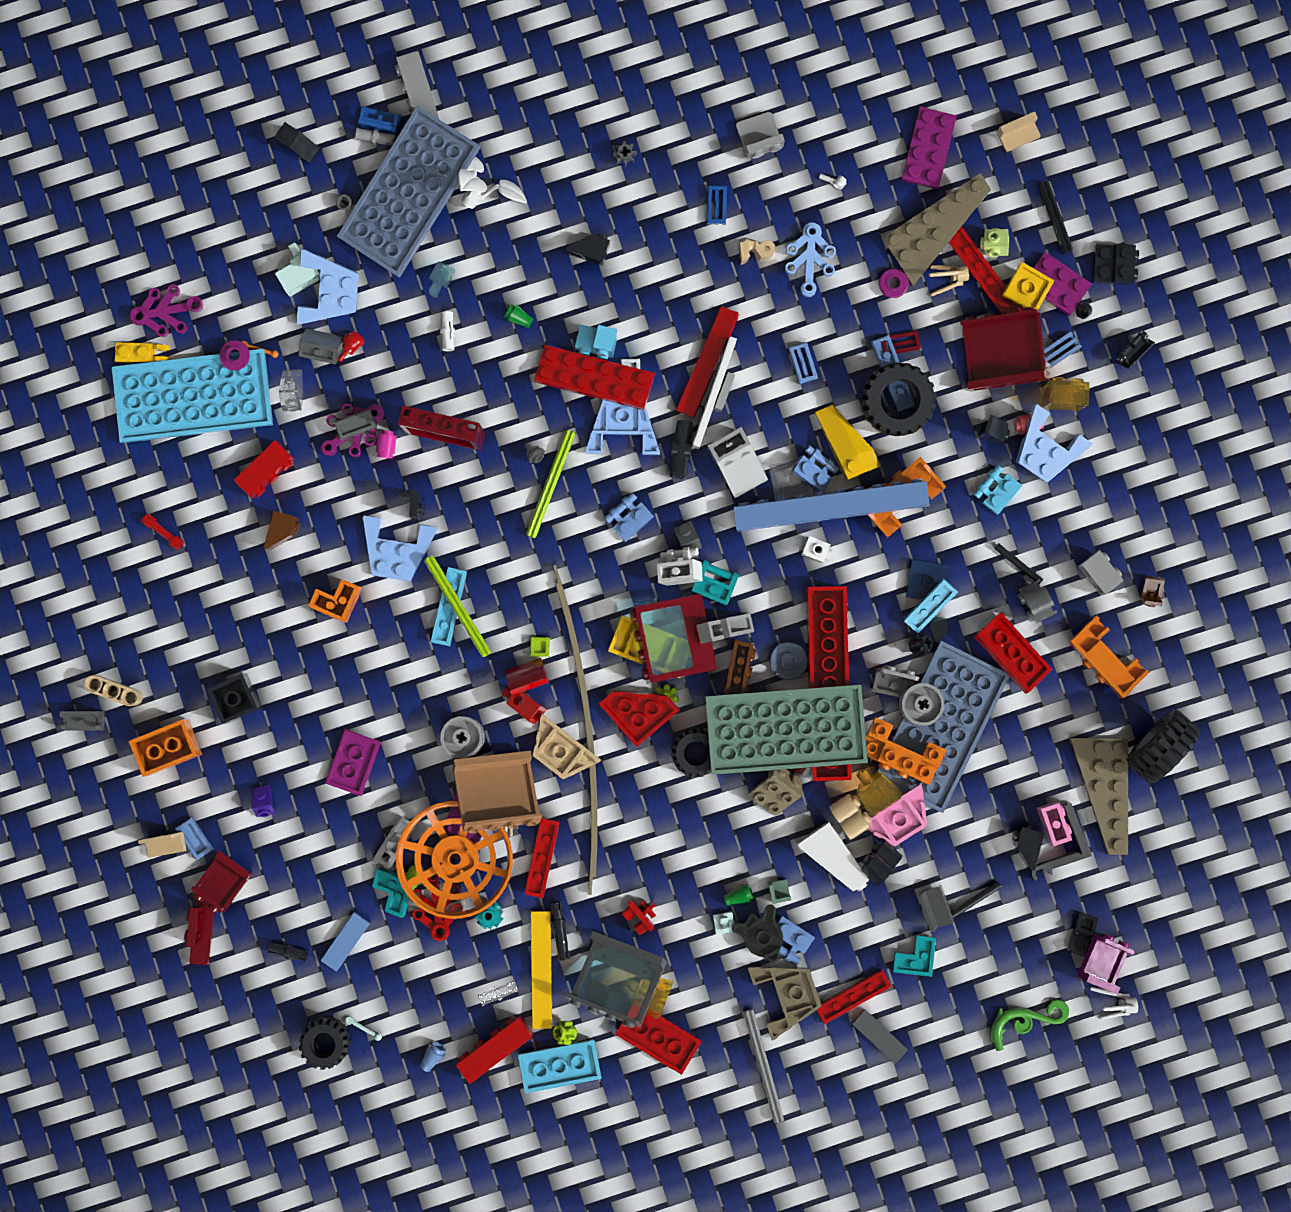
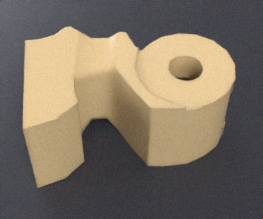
M749 239L740 242V265L748 261L750 257L749 252H753L759 261L771 259L775 252V244L769 240H765L761 244L757 240L751 241Z

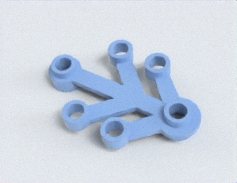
M816 223L805 225L802 231L803 236L795 243H790L786 248L787 254L794 256L797 254L798 249L807 242V250L793 262L787 263L785 267L786 273L792 275L806 261L805 282L801 286V294L804 297H812L816 292V285L813 283L814 261L823 270V274L826 277H831L835 272L834 266L827 264L815 250L816 242L823 249L824 255L827 258H833L836 253L835 247L829 246L821 237V228ZM814 229L816 233L811 235L809 230ZM789 247H794L796 251L790 252ZM828 249L833 250L832 255L827 254ZM792 265L794 271H789L787 267ZM831 268L832 273L828 274L825 269ZM807 285H810L812 287V290L807 291L805 287Z

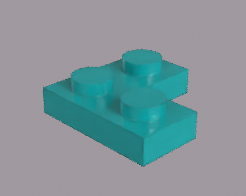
M381 867L378 868L372 887L389 893L385 908L386 912L400 918L404 917L410 898L402 888L398 874Z
M916 935L914 954L894 952L892 971L932 977L936 937Z

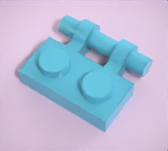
M999 465L988 472V477L977 485V490L973 493L977 499L982 494L985 495L987 498L982 504L996 515L1002 511L1022 487L1009 474H1006L1002 479L999 474L1003 469ZM994 481L998 485L991 492L988 487Z

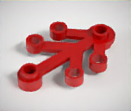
M438 875L427 878L434 887L439 889L438 879L440 877ZM453 884L451 886L450 893L454 894L452 892L453 887L458 888L459 891L457 894L461 893V887L459 885ZM420 889L413 890L420 893L419 898L434 908L437 907L439 896L432 893V903L423 895ZM447 899L444 910L452 900ZM459 903L454 904L451 908V912H454L455 906H459L461 911H463V906ZM417 908L413 912L414 919L420 920L431 929L430 934L434 940L443 941L447 939L450 934L449 926L455 918H446L443 921V917L434 915V922L425 915V911L421 908ZM416 911H421L422 917H417ZM437 928H442L444 933L438 934Z

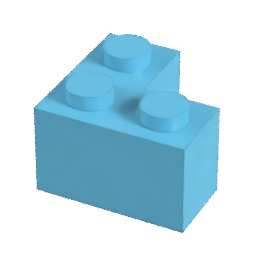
M580 324L575 349L579 354L587 356L595 354L597 358L603 360L613 359L618 338L617 329L598 325V328Z

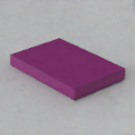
M344 729L325 784L362 796L381 741Z

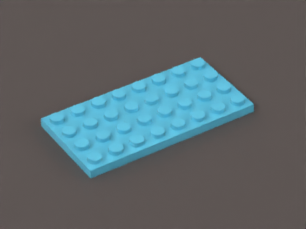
M249 350L250 359L248 364L241 370L236 371L224 367L220 361L219 354L112 367L120 443L273 425L265 350ZM232 352L229 357L233 361L237 360L240 353Z

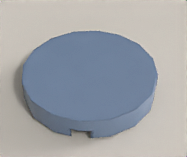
M786 642L779 644L773 649L769 664L777 677L783 680H793L804 674L808 658L801 646L796 643Z

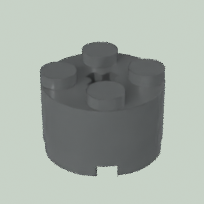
M1040 579L1020 588L1019 594L1016 595L1020 604L1026 605L1028 611L1025 613L1029 621H1034L1036 624L1057 614V610L1053 611L1051 608L1055 605L1046 587H1040L1039 585L1042 582Z

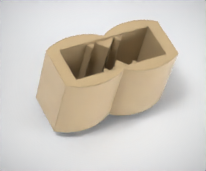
M847 794L829 806V808L851 840L871 828L870 822L872 820L867 812L863 813L861 811L859 799L855 795Z

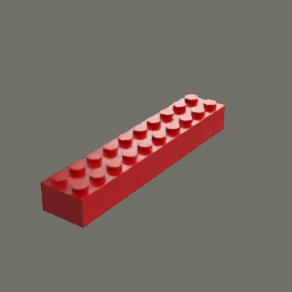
M847 586L807 587L808 688L849 686ZM851 764L810 767L812 781L852 780Z

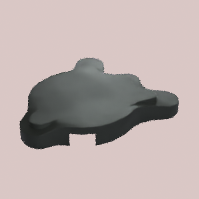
M769 904L765 907L762 918H758L756 914L751 913L745 923H734L732 931L744 939L747 948L752 954L766 958L774 963L780 959L783 932L775 920L776 908L774 905Z

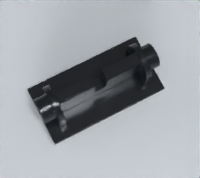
M1145 331L1139 332L1131 341L1132 345H1127L1117 354L1115 362L1129 370L1155 342L1147 338L1149 335Z

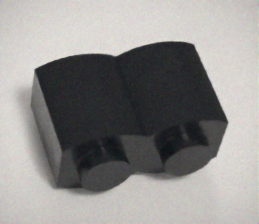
M886 840L882 843H876L871 849L872 855L869 854L862 861L863 867L861 871L877 886L889 877L903 857Z

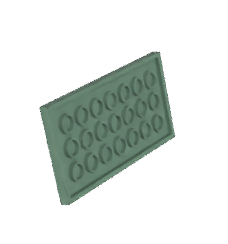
M861 685L705 697L712 775L868 763Z

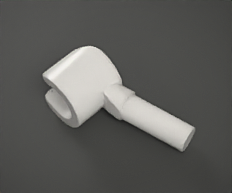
M820 174L819 177L833 184L838 190L843 189L847 184L846 179L841 175L836 180Z

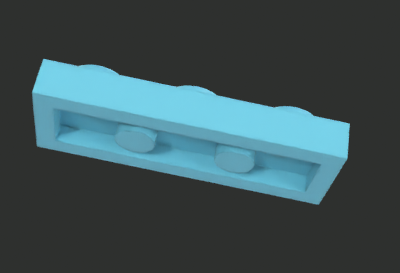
M943 578L903 619L904 622L919 633L958 591Z

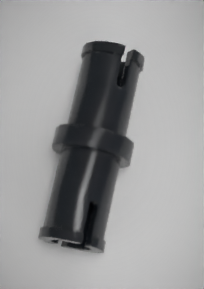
M270 942L268 954L281 956L286 960L290 958L306 962L309 950L292 947L291 944L286 946Z

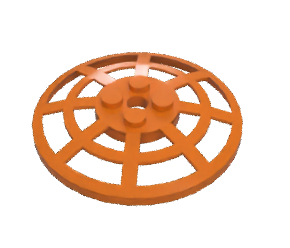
M447 801L426 808L408 823L398 842L396 869L402 888L418 907L438 917L449 919L465 918L484 911L501 896L511 876L513 851L504 827H500L499 831L490 836L485 830H480L478 833L484 839L475 844L466 838L467 832H463L462 825L459 835L448 836L443 826L462 823L461 818H449L439 821L434 811L446 807H459L458 801ZM427 815L432 826L423 833L418 844L406 841L413 827ZM436 830L441 841L435 848L425 846L424 843L427 838ZM501 838L504 839L507 850L506 870L495 867L496 852L493 842ZM488 846L490 852V865L479 861L478 850ZM404 848L415 851V868L418 874L408 881L403 868ZM421 853L432 856L433 867L424 872L421 866ZM457 853L460 855L461 861L459 864H453L450 861L451 854ZM476 869L487 872L483 881L475 887L470 878ZM437 874L445 880L442 891L434 887L427 878ZM493 874L503 877V881L495 894L483 903L478 892L488 884ZM463 881L468 889L464 893H450L452 883ZM422 882L430 892L440 897L437 907L434 908L422 901L411 887ZM472 897L476 906L473 909L461 912L444 911L447 899L460 900Z

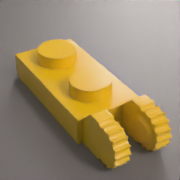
M116 342L115 362L148 363L169 360L166 356H155V351H169V346L152 343Z

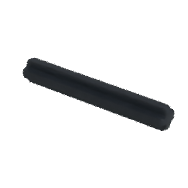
M1049 181L1041 182L1038 187L1063 254L1069 253L1073 250L1050 183Z

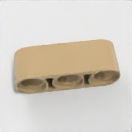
M92 675L85 680L84 685L87 691L123 705L137 706L143 700L140 690L103 676ZM95 679L99 681L97 689H94L92 685ZM112 686H116L117 688V694L115 696H113L110 692ZM131 692L135 694V700L132 703L128 699Z

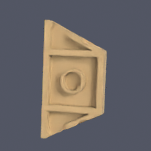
M543 714L541 715L533 756L562 779H566L601 761L600 758Z

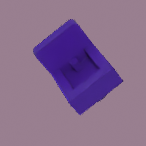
M270 785L251 788V806L256 817H268L271 814H275Z

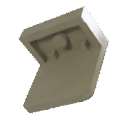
M787 769L769 770L768 777L749 791L748 796L772 815H778L802 797V781Z

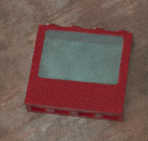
M702 594L631 608L630 620L632 624L634 623L636 629L634 631L635 642H638L640 649L637 651L639 661H642L644 668L641 670L643 680H646L647 684L717 669L712 642L701 644L697 625L707 623Z

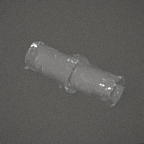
M512 980L499 987L496 985L494 989L478 994L481 1005L484 1006L495 1000H503L502 997L518 992L515 981Z

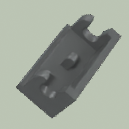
M60 711V717L63 718V724L60 727L65 729V731H104L105 711Z

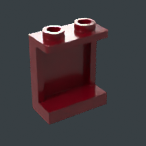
M219 851L215 856V860L197 884L191 888V891L194 892L192 896L200 902L203 900L209 903L208 908L215 913L219 911L224 913L252 874Z

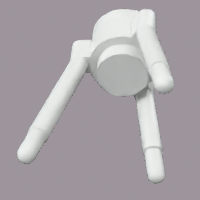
M1090 987L1091 991L1122 998V1000H1119V1006L1103 1007V1011L1120 1010V1012L1100 1016L1101 1020L1138 1012V1001L1135 997H1130V994L1118 993L1117 995L1105 989Z

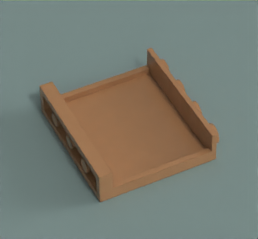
M531 751L454 759L452 768L463 832L477 833L484 829L495 831L500 827L512 829L519 825L534 826L540 823L542 813H539L530 764L532 759Z

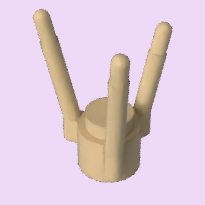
M931 265V269L951 271L929 273V277L951 275V280L955 281V283L932 292L930 296H935L956 286H963V281L969 280L967 266Z

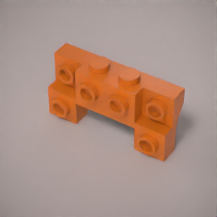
M921 457L903 472L899 470L892 476L893 481L888 485L886 483L883 484L884 487L891 486L893 482L902 481L903 484H909L911 480L922 479L923 482L927 481L928 496L931 500L946 488L945 484ZM895 511L869 514L868 516L887 538L902 526L899 520L892 514Z
M1094 616L1068 642L1080 654V657L1083 659L1081 661L1087 669H1092L1096 673L1095 678L1101 684H1108L1120 698H1125L1150 672L1138 663L1139 660L1137 658L1132 659L1125 666L1100 640L1110 629L1099 621L1100 618L1098 616Z
M874 717L866 734L867 757L880 762L878 766L888 771L890 767L897 770L896 774L907 779L910 776L930 785L947 750L927 742L922 754L919 755L887 740L894 725Z

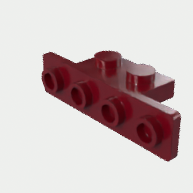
M195 899V906L191 907L186 915V922H189L188 930L185 931L184 941L187 942L186 947H191L190 964L208 965L210 962L214 911L208 908L209 903L205 900L200 902Z

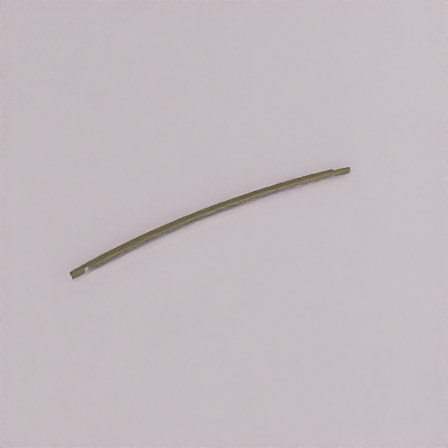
M553 565L556 580L558 581L555 585L564 613L576 665L584 714L587 749L594 754L590 709L580 652L562 582L556 565ZM595 765L589 767L591 848L588 895H592L593 877H596L597 785Z

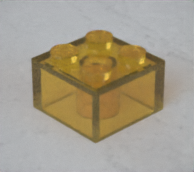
M1062 377L1053 378V380H1050L1043 386L1042 408L1081 411L1089 405L1090 382H1084V379L1074 378L1072 381H1064L1065 378Z

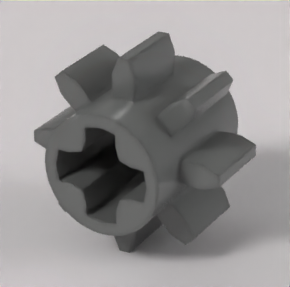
M623 141V145H616L618 152H614L613 157H618L617 164L624 163L625 167H627V163H634L632 156H636L637 151H632L633 144L627 145ZM623 151H627V157H623Z

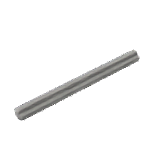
M748 1009L744 1011V1016L774 1123H781L784 1121L755 1013L753 1009Z

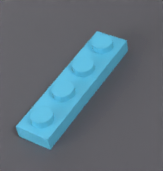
M448 567L446 578L461 601L467 571ZM443 592L431 642L450 646L457 615Z

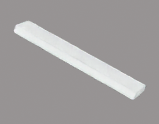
M729 337L692 445L693 448L700 449L737 341L736 338Z

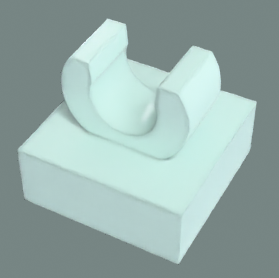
M732 911L713 914L716 935L733 932L732 925L734 920Z

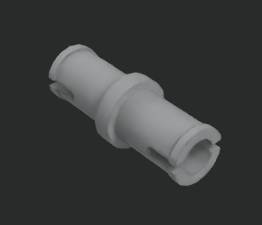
M357 128L355 139L372 142L373 145L378 143L393 146L395 134L379 132L377 129L371 131Z

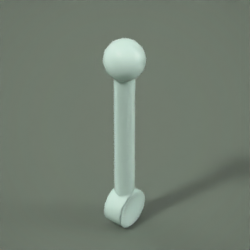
M351 1016L346 1018L347 1024L355 1025L374 1036L377 1041L381 1040L382 1035L380 1033H375L357 1023Z

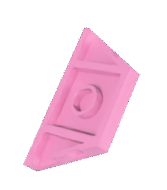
M921 783L869 815L872 820L870 822L872 827L867 830L873 832L875 836L885 839L891 845L896 846L927 826V818Z

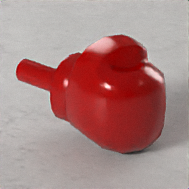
M355 331L345 333L342 339L344 351L338 360L342 362L348 353L353 355L364 344V338Z

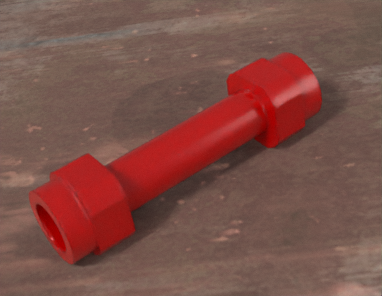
M149 513L146 514L141 520L146 527L154 529L169 541V545L177 551L184 545L185 542L180 537L172 535L156 522V518Z

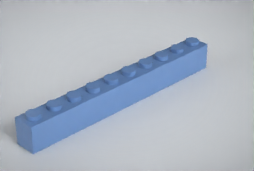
M914 479L909 484H903L902 481L893 482L891 486L884 487L883 484L872 485V489L865 490L864 487H855L850 492L840 489L834 490V494L826 495V492L814 493L813 497H807L804 494L797 495L795 499L788 500L787 497L776 498V502L759 500L754 505H750L749 502L739 503L738 507H734L736 530L741 532L929 507L927 481L923 482L922 479Z

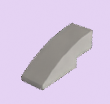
M750 613L697 625L701 644L754 632Z

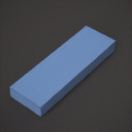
M354 912L321 961L337 972L370 925V922Z

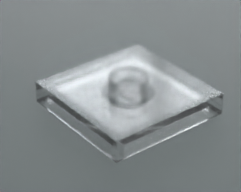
M798 460L769 465L775 502L776 498L787 497L788 500L795 499V496L804 494L807 497H813L812 488L791 472Z

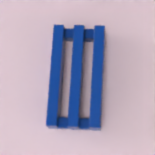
M708 186L707 225H726L727 186ZM712 190H715V219H711ZM719 190H723L722 219H719Z

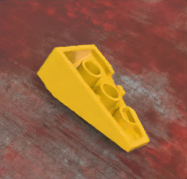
M833 405L815 412L845 482L881 467L873 448Z

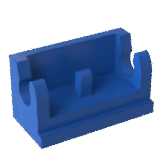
M362 106L358 124L362 129L371 131L377 129L379 132L398 136L402 115Z

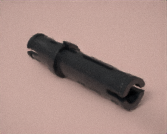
M562 901L550 902L551 924H553L558 961H564L566 958L570 959L565 929L566 918L563 915Z

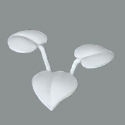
M474 157L468 169H461L458 173L460 191H466L461 201L468 208H475L479 200L483 201L487 195L496 189H499V192L509 199L527 203L521 189L516 184L507 180H500L499 184H496L486 192L487 186L485 182L476 177L477 172L482 173L484 171V166L477 157Z

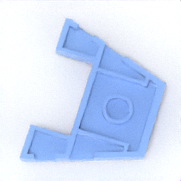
M302 249L300 267L320 269L321 272L318 308L298 306L297 324L356 312L359 273L340 264L333 263L322 256L313 254L306 249Z
M603 400L585 454H603V435H643V455H660L646 407L645 410H640Z
M1034 403L1031 408V418L1026 425L1028 428L1025 438L1022 439L1016 462L1043 481L1049 482L1093 443L1080 434H1076L1067 449L1057 444L1039 431L1050 413Z
M363 516L372 575L411 582L438 528L420 525L417 544H410L378 538L382 519Z

